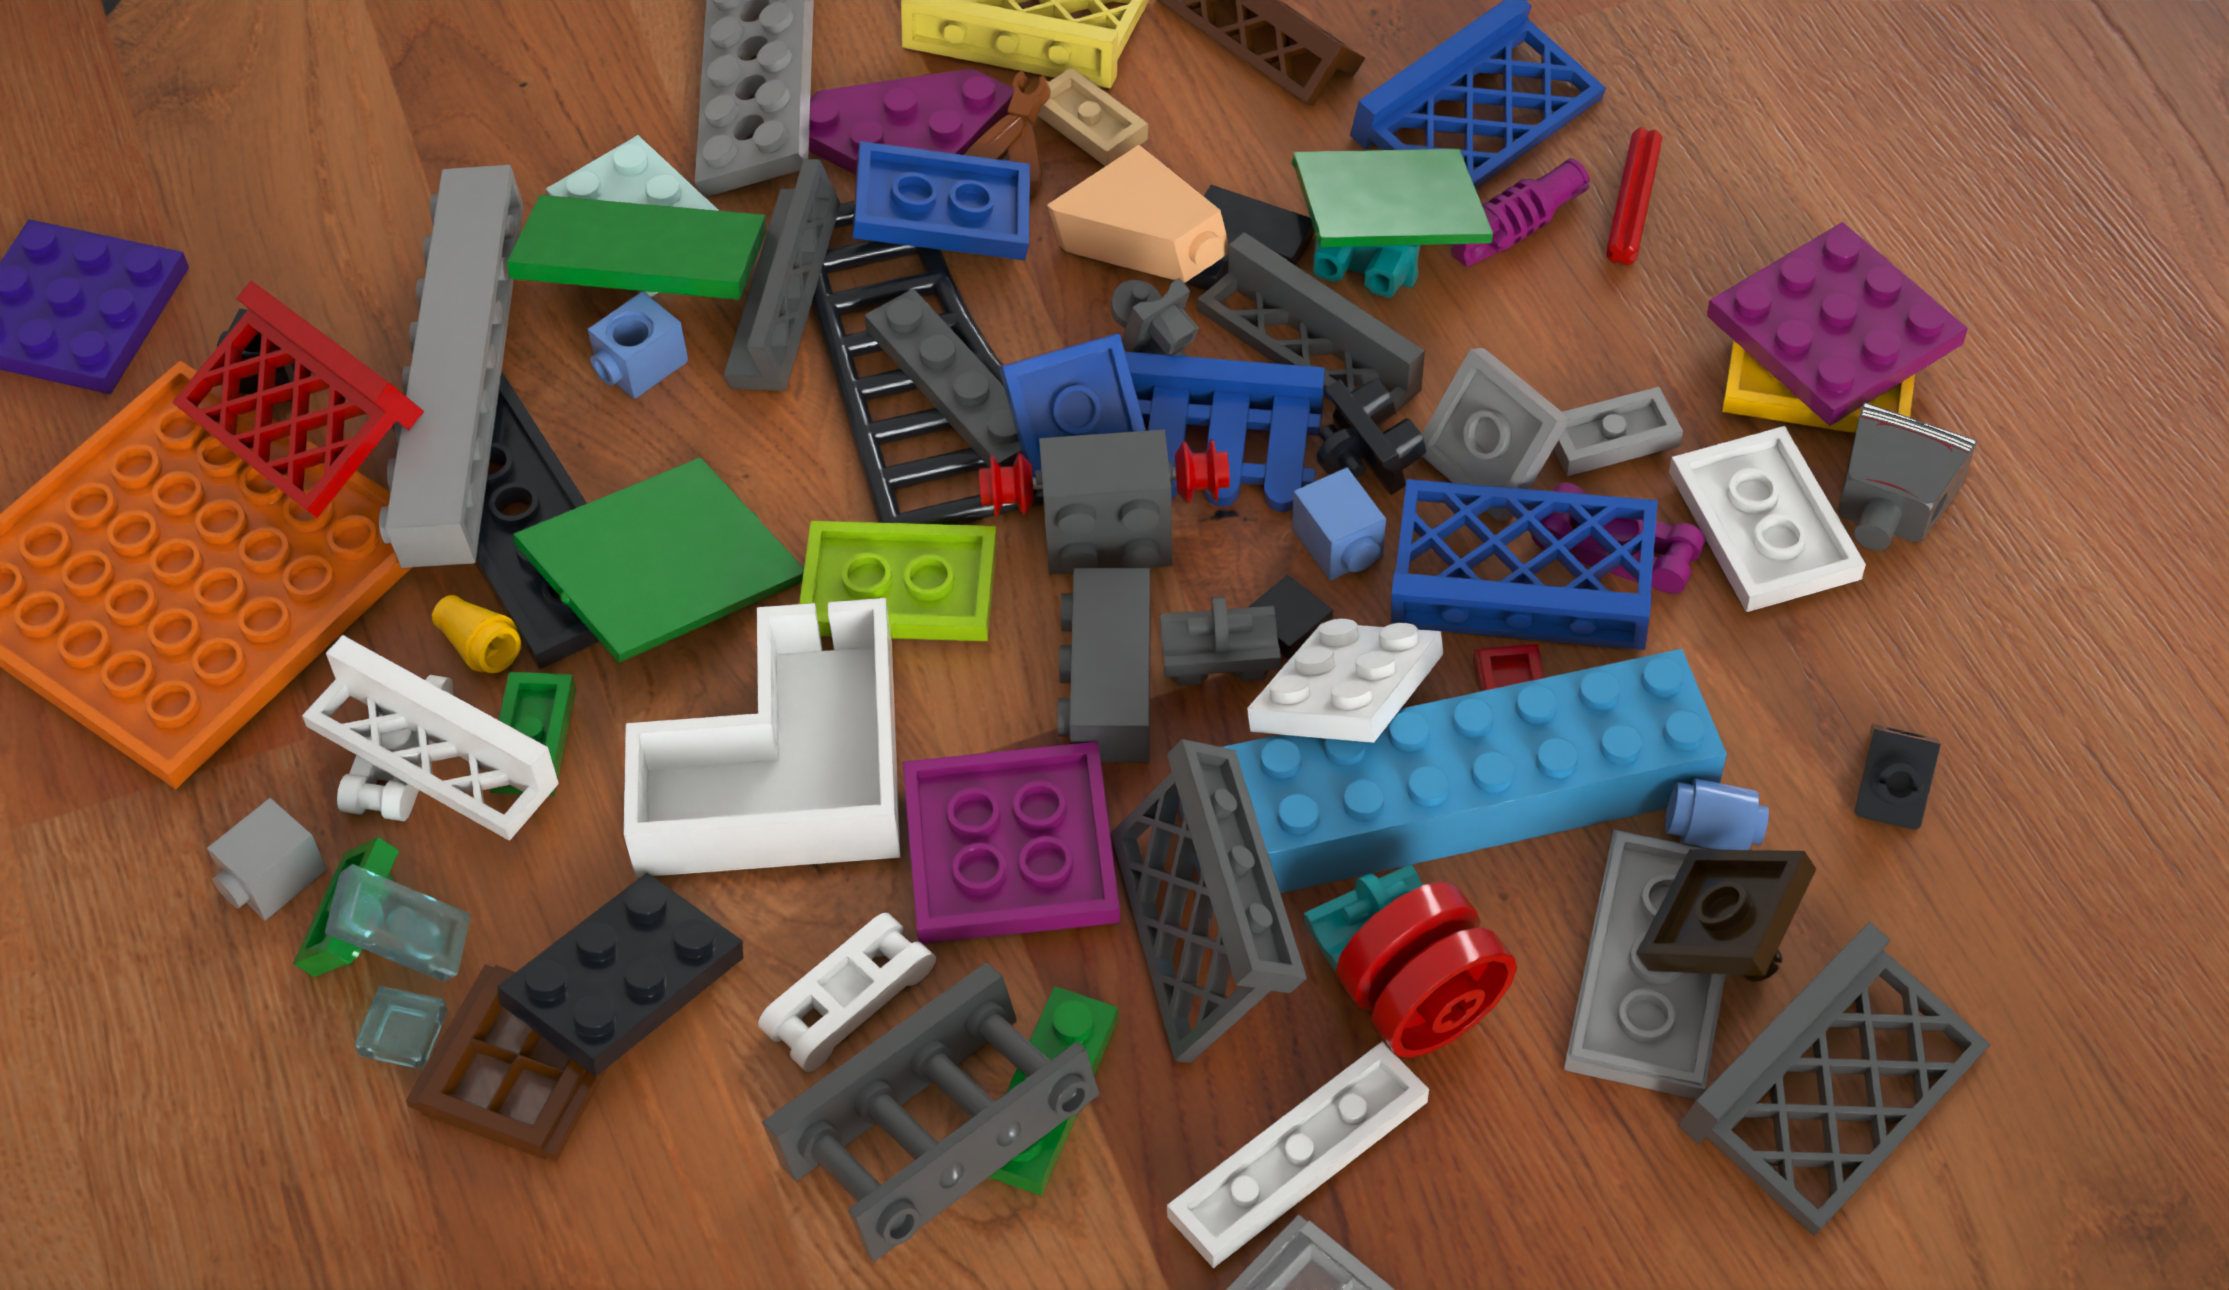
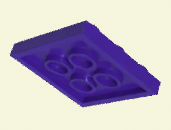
M28 219L0 262V370L112 394L188 271L189 266L184 253Z

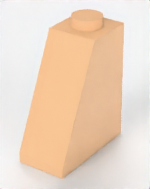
M1137 145L1047 204L1059 246L1064 251L1171 280L1180 278L1183 283H1186L1228 254L1229 242L1221 210L1140 145Z

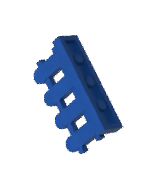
M1125 352L1143 421H1149L1148 431L1165 429L1168 461H1172V467H1174V454L1181 443L1185 441L1187 424L1210 426L1208 444L1210 439H1214L1216 452L1227 451L1230 488L1218 489V501L1213 500L1208 490H1203L1204 496L1209 503L1219 507L1231 505L1239 497L1241 483L1264 485L1266 504L1275 511L1286 512L1293 509L1294 491L1315 482V469L1304 468L1307 434L1319 435L1324 403L1325 367ZM1247 429L1270 431L1266 465L1243 463ZM1175 479L1173 480V487H1171V499L1177 494Z

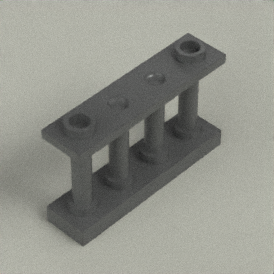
M987 962L762 1122L780 1166L795 1182L818 1165H821L857 1202L848 1209V1212L864 1251L873 1262L896 1245L907 1241L919 1228L1067 1118L1078 1114L1087 1103L1100 1095L1086 1049L1080 1043H1074L1050 1060L1012 1026L1017 1022V1018L1003 976ZM987 1043H990L1027 1077L996 1101L957 1066ZM932 1083L937 1085L972 1118L940 1142L936 1141L901 1107V1105ZM876 1123L915 1160L882 1185L844 1148V1146Z

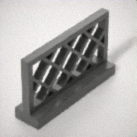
M1181 739L1167 753L1172 772L1110 834L1174 1061L1191 1063L1270 991L1292 993L1307 977L1236 751L1234 749ZM1179 801H1181L1185 814L1182 826L1174 824ZM1150 826H1153L1143 863L1137 839ZM1174 833L1180 836L1172 871L1168 872L1163 869L1171 835ZM1196 854L1201 868L1199 882L1191 880ZM1164 880L1169 883L1161 917L1159 918L1155 903L1160 882ZM1188 889L1196 892L1187 929L1181 927L1180 923ZM1213 911L1219 928L1216 939L1208 937ZM1178 936L1185 939L1176 976L1172 965V957ZM1207 947L1214 951L1204 987L1196 983L1204 949ZM1230 971H1232L1235 985L1240 987L1230 996H1227L1225 992ZM1197 995L1202 997L1196 1027L1191 1030L1188 1017L1193 996Z
M1870 921L1694 1102L1678 1124L1698 1144L1707 1137L1814 1236L1991 1045L1883 950L1891 940ZM1878 976L1902 995L1904 1015L1871 1014L1868 987ZM1854 1002L1856 1003L1857 1013H1844ZM1830 1027L1859 1028L1862 1060L1829 1059L1826 1031ZM1873 1029L1906 1030L1910 1061L1877 1060ZM1921 1030L1942 1031L1965 1052L1955 1063L1925 1062ZM1813 1045L1814 1058H1801ZM1787 1072L1816 1073L1820 1105L1786 1104L1783 1076ZM1831 1073L1864 1074L1868 1107L1834 1106ZM1879 1075L1912 1076L1916 1105L1913 1108L1883 1107ZM1928 1077H1941L1929 1090ZM1770 1090L1771 1104L1758 1103ZM1744 1117L1773 1118L1777 1151H1754L1732 1129ZM1787 1119L1822 1120L1825 1153L1791 1152ZM1836 1120L1870 1121L1874 1150L1870 1154L1840 1153ZM1885 1122H1899L1887 1135ZM1771 1166H1778L1779 1173ZM1793 1167L1827 1168L1831 1197L1819 1210L1795 1189ZM1842 1168H1856L1844 1182Z

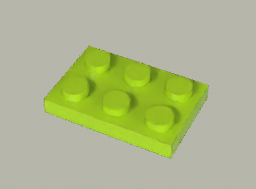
M811 521L799 604L815 603L820 636L832 637L828 602L886 598L892 639L988 641L997 551L996 526Z

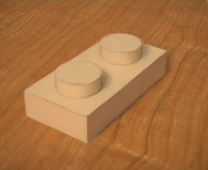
M1070 67L1048 82L1051 94L1048 101L1041 106L1038 116L1104 166H1107L1137 145H1141L1148 140L1147 122L1074 68Z

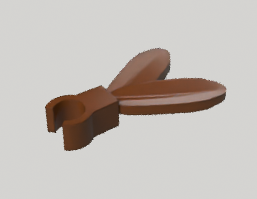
M1021 70L1013 80L1014 93L1007 111L1009 115L992 126L964 155L1002 160L1008 154L1009 161L1030 164V199H1032L1038 193L1042 182L1040 155L1032 125L1036 121L1041 106L1048 101L1051 88L1043 75L1039 77L1040 84L1038 89L1033 93L1025 94L1024 90L1030 83Z

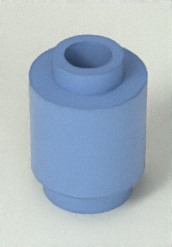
M1693 778L1690 784L1676 781L1668 801L1665 833L1680 836L1682 844L1712 850H1749L1751 844L1761 845L1764 840L1768 825L1769 808L1768 806L1759 805V793L1757 790Z

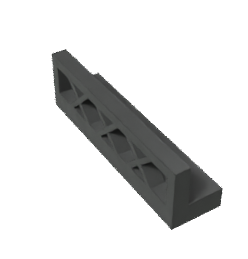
M804 159L795 189H780L724 372V377L731 389H787L841 205L820 159Z
M1245 232L1229 244L1228 273L1197 298V311L1276 364L1315 367L1310 363L1309 355L1333 354L1344 362V369L1325 370L1324 397L1329 400L1330 398L1327 396L1325 388L1340 379L1351 392L1355 389L1354 385H1364L1378 378L1387 391L1390 392L1389 394L1394 401L1396 412L1422 390L1425 350ZM1235 291H1239L1255 302L1256 309L1231 310L1223 305L1222 302ZM1290 325L1299 331L1300 339L1275 340L1265 333V326ZM1387 418L1386 420H1384V421H1382L1381 423H1379V424L1377 425V427L1379 428V427H1380L1381 425H1383L1389 418Z

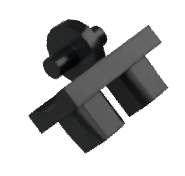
M1378 378L1351 392L1341 379L1325 388L1327 396L1336 406L1332 416L1340 431L1333 424L1326 425L1321 429L1319 436L1324 443L1317 453L1319 465L1330 475L1348 467L1354 477L1358 478L1366 470V466L1361 461L1363 459L1390 495L1404 488L1406 482L1403 469L1427 453L1424 438L1418 428L1410 419L1406 418L1383 433L1377 425L1396 414V409L1389 392Z

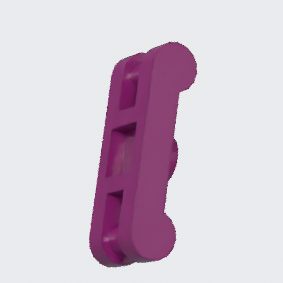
M1566 482L1555 485L1553 489L1554 492L1586 494L1580 487ZM1553 512L1540 521L1558 541L1575 530L1570 525L1571 523L1580 526L1567 513ZM1615 518L1603 526V528L1623 546L1642 533L1643 520ZM1656 521L1654 552L1662 555L1658 558L1653 557L1651 588L1670 594H1677L1684 590L1691 575L1689 562L1698 559L1706 543V537L1700 529L1687 523H1677L1670 526ZM1532 535V539L1535 542V544L1538 545L1540 548L1546 550V548ZM1591 535L1569 550L1580 563L1591 567L1610 555ZM1639 551L1633 557L1640 563ZM1621 565L1609 572L1638 583Z

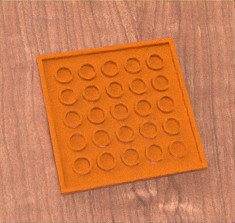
M181 360L0 514V668L175 790L412 568H401L392 544L384 543L381 537L379 526L380 510L382 506H389L391 492L358 471H355L320 516L316 518L172 403L197 373L195 369ZM222 386L213 387L198 405V408L203 409L220 404L222 400ZM256 410L237 415L236 435L255 429ZM272 418V424L278 423V421ZM290 436L271 442L269 462L289 456ZM307 440L306 451L318 448V446ZM325 463L305 468L303 491L306 494L311 491L324 475Z

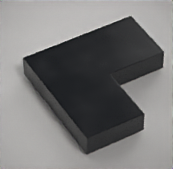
M1210 185L1204 195L1207 200L1221 210L1229 244L1245 232L1296 266L1315 234L1310 217L1214 185ZM1228 254L1186 283L1208 290L1228 273Z

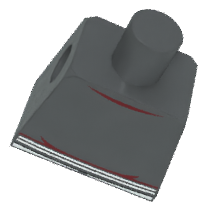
M1864 402L1851 445L1838 512L1843 518L1857 522L1854 530V537L1857 542L1867 549L1881 551L1890 546L1894 535L1912 542L1923 541L1962 488L1978 440Z

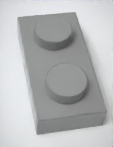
M1655 387L1563 411L1571 420L1553 450L1565 474L1570 476L1680 447L1683 429L1660 387Z

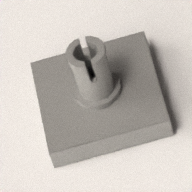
M1473 348L1468 351L1422 433L1427 451L1422 457L1453 483L1530 489L1571 419L1485 348ZM1490 507L1486 510L1497 521L1511 520L1513 518V515L1506 508Z

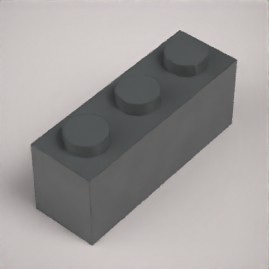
M1074 568L1073 594H1061V632H1072V645H1060L1059 648L1060 684H1071L1070 698H1058V737H1070L1071 744L1098 741L1101 762H1149L1150 568Z

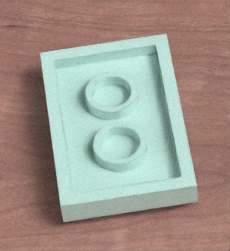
M639 135L545 189L548 196L719 211ZM644 291L650 297L658 293Z

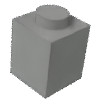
M271 798L266 800L207 848L219 872L212 878L219 892L237 909L246 903L265 921L327 871L312 834Z

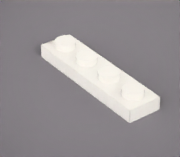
M1380 1042L1167 1204V1218L1212 1268H1215L1428 1103L1429 1088L1383 1042Z

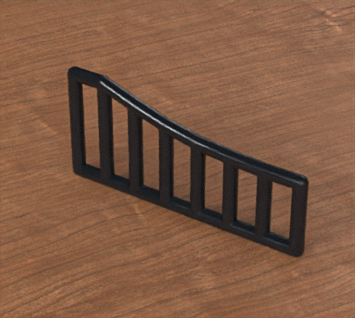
M854 201L840 205L834 229L853 225ZM865 241L827 250L812 305L878 523L958 525L995 516L994 505L981 506L980 494L900 512L894 490L979 471V468L989 467L971 447L886 467L880 445L952 429L953 427L936 408L873 422L867 405L868 400L918 388L901 369L859 378L853 357L884 350L866 330L846 335L840 317L843 314L882 306L912 289H915L921 297L935 294L944 312L938 314L940 318L1003 385L998 366L1004 364L995 354L973 320L952 278L942 251L877 241ZM918 254L925 270L924 273L834 293L828 277V273ZM1034 489V503L1031 507L1044 505L1043 496L1037 497V491ZM1016 503L1003 504L999 515L1018 511L1019 508Z

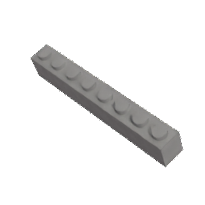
M511 164L442 169L438 194H432L430 198L433 230L432 235H426L423 242L426 274L425 278L417 280L416 285L417 303L420 310L418 321L411 322L409 329L410 347L413 354L411 366H405L402 372L404 395L420 407L424 413L409 431L398 422H395V436L398 449L396 458H390L387 465V480L391 492L389 506H382L379 515L382 540L386 544H392L401 568L471 564L476 562L514 279L509 278L507 260L520 236L524 209Z

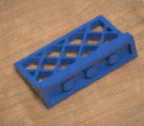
M1503 0L1360 99L1350 136L1364 149L1375 143L1381 150L1447 149L1434 147V131L1464 134V150H1460L1464 157V162L1474 187L1477 189L1601 100L1606 87L1528 19L1532 5L1526 0ZM1525 41L1541 55V63L1512 60V49ZM1478 73L1503 75V91L1473 88V77ZM1512 76L1541 79V94L1512 92ZM1551 80L1571 82L1582 93L1575 98L1552 96ZM1439 100L1464 102V118L1434 115V104ZM1473 103L1503 106V122L1473 119ZM1512 107L1542 110V121L1537 125L1512 123ZM1401 127L1425 130V146L1403 144L1392 133ZM1473 135L1503 138V149L1498 153L1473 151Z
M1407 479L1396 571L1393 576L1391 593V624L1409 623L1415 625L1419 630L1645 650L1651 608V583L1658 500ZM1417 502L1444 503L1455 515L1432 530L1416 514ZM1490 507L1506 508L1517 521L1494 535L1477 516ZM1553 512L1567 513L1580 526L1558 541L1540 521ZM1615 518L1643 520L1642 533L1623 546L1603 526ZM1466 525L1483 544L1460 559L1443 539ZM1528 530L1546 550L1526 564H1523L1505 545ZM1415 531L1421 538L1413 543ZM1591 535L1610 555L1587 570L1569 550ZM1430 548L1449 566L1437 576L1409 574L1410 562ZM1639 551L1640 563L1633 557ZM1492 554H1495L1513 573L1500 582L1481 580L1471 569ZM1557 559L1576 578L1564 587L1545 586L1534 574ZM1621 565L1638 581L1637 594L1609 591L1598 580Z

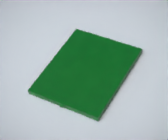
M701 457L514 533L513 543L559 594L561 601L573 610L618 663L802 582L804 567L763 525L756 513L749 510Z

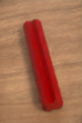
M1641 127L1636 129L1631 136L1607 244L1606 256L1612 263L1622 262L1628 266L1633 264L1638 257L1662 142V136L1656 129L1647 131Z

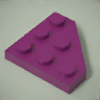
M973 68L820 90L810 98L809 152L855 175L860 141L964 155L983 134L1002 118L1009 115L1007 111L1014 90L1013 87Z

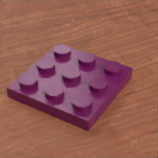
M1844 222L1709 300L1707 311L1709 319L1829 426L1862 407L1864 402L1872 401L1963 345L1968 330L1963 323Z
M1098 741L903 761L915 914L919 942L925 944L1120 923V908Z

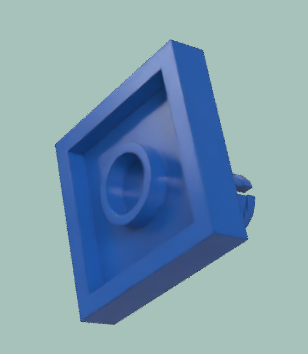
M1120 333L1110 334L998 366L1022 454L1032 465V477H1035V471L1041 470L1039 438L1146 431Z

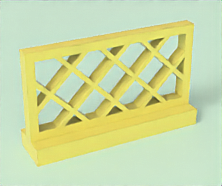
M901 0L902 48L1018 71L1022 70L1023 72L1054 78L1072 67L1095 85L1111 89L1117 77V60L1147 6L1148 0H1038L1041 3L1040 5L1022 9L1018 4L1030 0ZM1118 2L1128 5L1108 10L1104 4ZM1089 9L1092 15L1074 19L1070 15V13Z

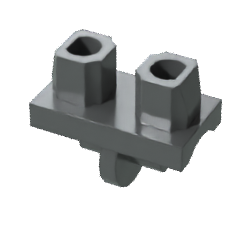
M1180 278L1170 284L1168 292L1163 297H1161L1154 286L1142 280L1123 282L1114 290L1110 301V312L1114 320L1125 328L1122 338L1125 352L1189 357L1183 349L1196 338L1199 327L1184 310L1190 290Z
M1225 596L1211 597V610L1160 614L1165 677H1173L1178 686L1201 684L1208 677V674L1233 672V675L1241 681L1264 680L1268 670L1280 669L1281 656L1274 606L1227 609Z

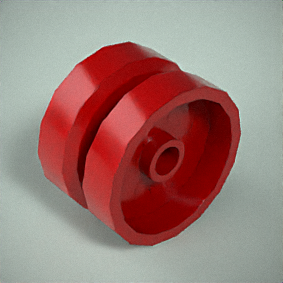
M1438 882L1423 885L1398 897L1374 914L1352 936L1339 956L1335 974L1340 984L1359 1009L1373 1012L1371 1021L1376 1031L1396 1056L1413 1058L1429 1054L1456 1040L1478 1024L1499 1003L1512 985L1517 971L1514 956L1493 931L1479 927L1480 919L1476 909L1459 888L1450 883Z

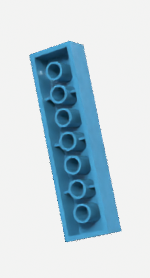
M1682 649L1401 708L1374 743L1275 735L1224 746V748L1236 751L1280 893L1667 809L1670 793L1676 781L1690 784L1693 778L1720 783L1727 756ZM1179 801L1178 809L1183 822L1185 814L1181 801ZM1196 854L1195 866L1200 879L1201 868Z

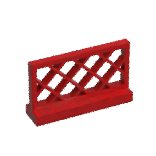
M251 280L236 298L248 308V311L172 403L306 511L318 518L393 424L398 422L409 431L424 411L391 383ZM259 332L262 334L260 356L242 361V352ZM295 363L294 381L275 387L276 368ZM259 374L257 393L239 398L240 379ZM223 384L221 403L199 409L198 405L212 388ZM329 388L328 408L309 413L310 394ZM292 399L291 419L272 424L273 405ZM256 410L255 429L236 435L237 415ZM364 414L370 416L353 438L343 440L344 420ZM327 425L326 445L306 451L307 431ZM290 436L289 456L269 462L271 442ZM325 463L324 475L311 491L306 494L303 491L305 468Z

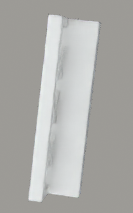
M344 635L326 652L336 680L302 715L306 727L509 841L559 784L549 749L545 745ZM349 696L368 706L369 719L341 724L330 717ZM408 728L418 733L420 747L395 752L382 747V733ZM429 740L436 744L429 745ZM459 756L470 764L471 775L443 781L433 775L431 762ZM422 764V769L416 765ZM480 768L483 769V770L486 771V772H485V773H480ZM511 785L523 793L503 815L484 804L482 790ZM473 792L474 798L469 796L467 793Z

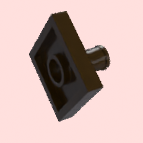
M1689 849L1636 954L1648 971L1743 975L1746 980L1752 982L1765 980L1779 969L1775 963H1782V954L1778 948L1816 872V867L1805 851Z

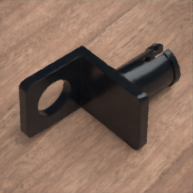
M1872 723L1870 729L1872 738L1857 796L1855 813L1859 817L1916 830L1922 824L1941 744L1935 737Z

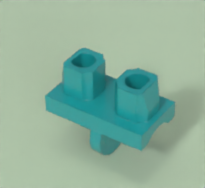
M1316 239L1313 273L1316 277L1333 282L1342 279L1347 269L1365 274L1364 286L1371 293L1391 298L1401 285L1413 288L1419 275L1418 256L1421 245L1320 247Z
M1412 864L1379 879L1373 874H1367L1356 879L1355 890L1305 912L1304 924L1335 972L1339 956L1352 936L1374 914L1398 897L1423 885Z

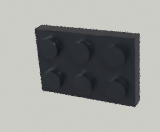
M646 873L498 985L499 1004L596 1077L743 959V940Z

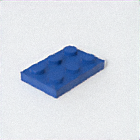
M860 141L856 168L852 238L1025 260L1029 246L1030 164Z

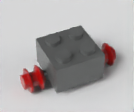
M1165 429L1039 438L1041 470L1035 471V477H1032L1031 463L1022 453H1018L1013 466L1000 467L994 455H990L991 468H979L981 506L994 505L995 517L999 516L1003 504L1016 503L1022 515H1026L1034 503L1033 490L1036 489L1037 497L1043 496L1049 574H1074V568H1153L1172 566L1171 487H1173V480L1175 479L1177 493L1186 503L1191 502L1195 490H1208L1213 500L1218 501V489L1230 488L1227 451L1216 452L1214 439H1210L1207 449L1203 453H1192L1186 441H1183L1174 454V467H1172V461H1168Z

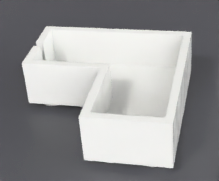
M886 598L828 602V615L834 650L823 651L815 603L757 607L758 714L626 723L624 838L636 878L642 877L646 873L651 876L901 858L893 657Z

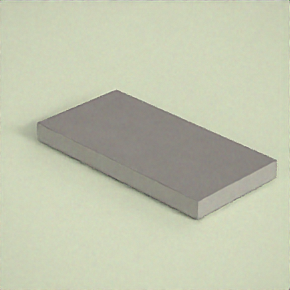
M1613 830L1564 1066L1565 1071L1695 1100L1705 1092L1726 974L1648 971L1636 952L1689 849H1710Z

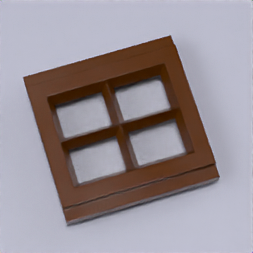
M485 964L407 1097V1105L412 1109L421 1111L422 1115L539 1158L545 1160L550 1158L557 1161L607 1068L595 1077L499 1004L497 986L515 972L497 965L492 967Z

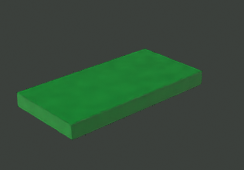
M539 195L507 260L509 278L738 300L741 299L766 235V217L761 214Z

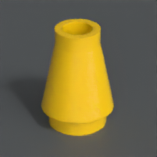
M457 595L446 596L436 604L432 613L433 624L445 634L472 670L498 673L508 668L514 662L520 651L521 638L512 619L468 603Z

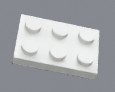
M1785 426L1672 457L1669 474L1700 530L1705 535L1706 541L1746 612L1862 580L1866 564Z
M1334 619L1321 623L1247 708L1250 732L1374 743L1442 657L1441 631L1418 630L1415 625L1409 623H1395L1385 627L1361 626L1350 619Z

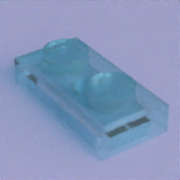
M352 864L339 874L325 933L445 982L458 974L471 914Z

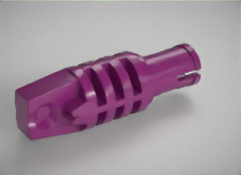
M1569 158L1537 180L1522 179L1513 187H1509L1500 195L1493 197L1488 203L1482 204L1489 225L1493 230L1492 242L1452 244V256L1465 267H1469L1498 252H1505L1514 244L1535 233L1539 228L1546 226L1551 222L1556 209L1590 188V185L1587 184L1590 182V178L1586 169L1579 161Z

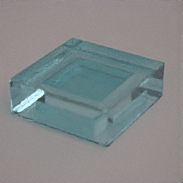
M379 986L354 1043L359 1056L424 1070L448 1012L444 1000Z

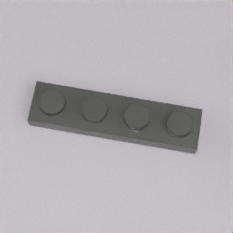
M912 289L865 314L866 331L987 466L991 468L990 455H994L1000 467L1013 466L1018 453H1022L1004 386L917 291Z

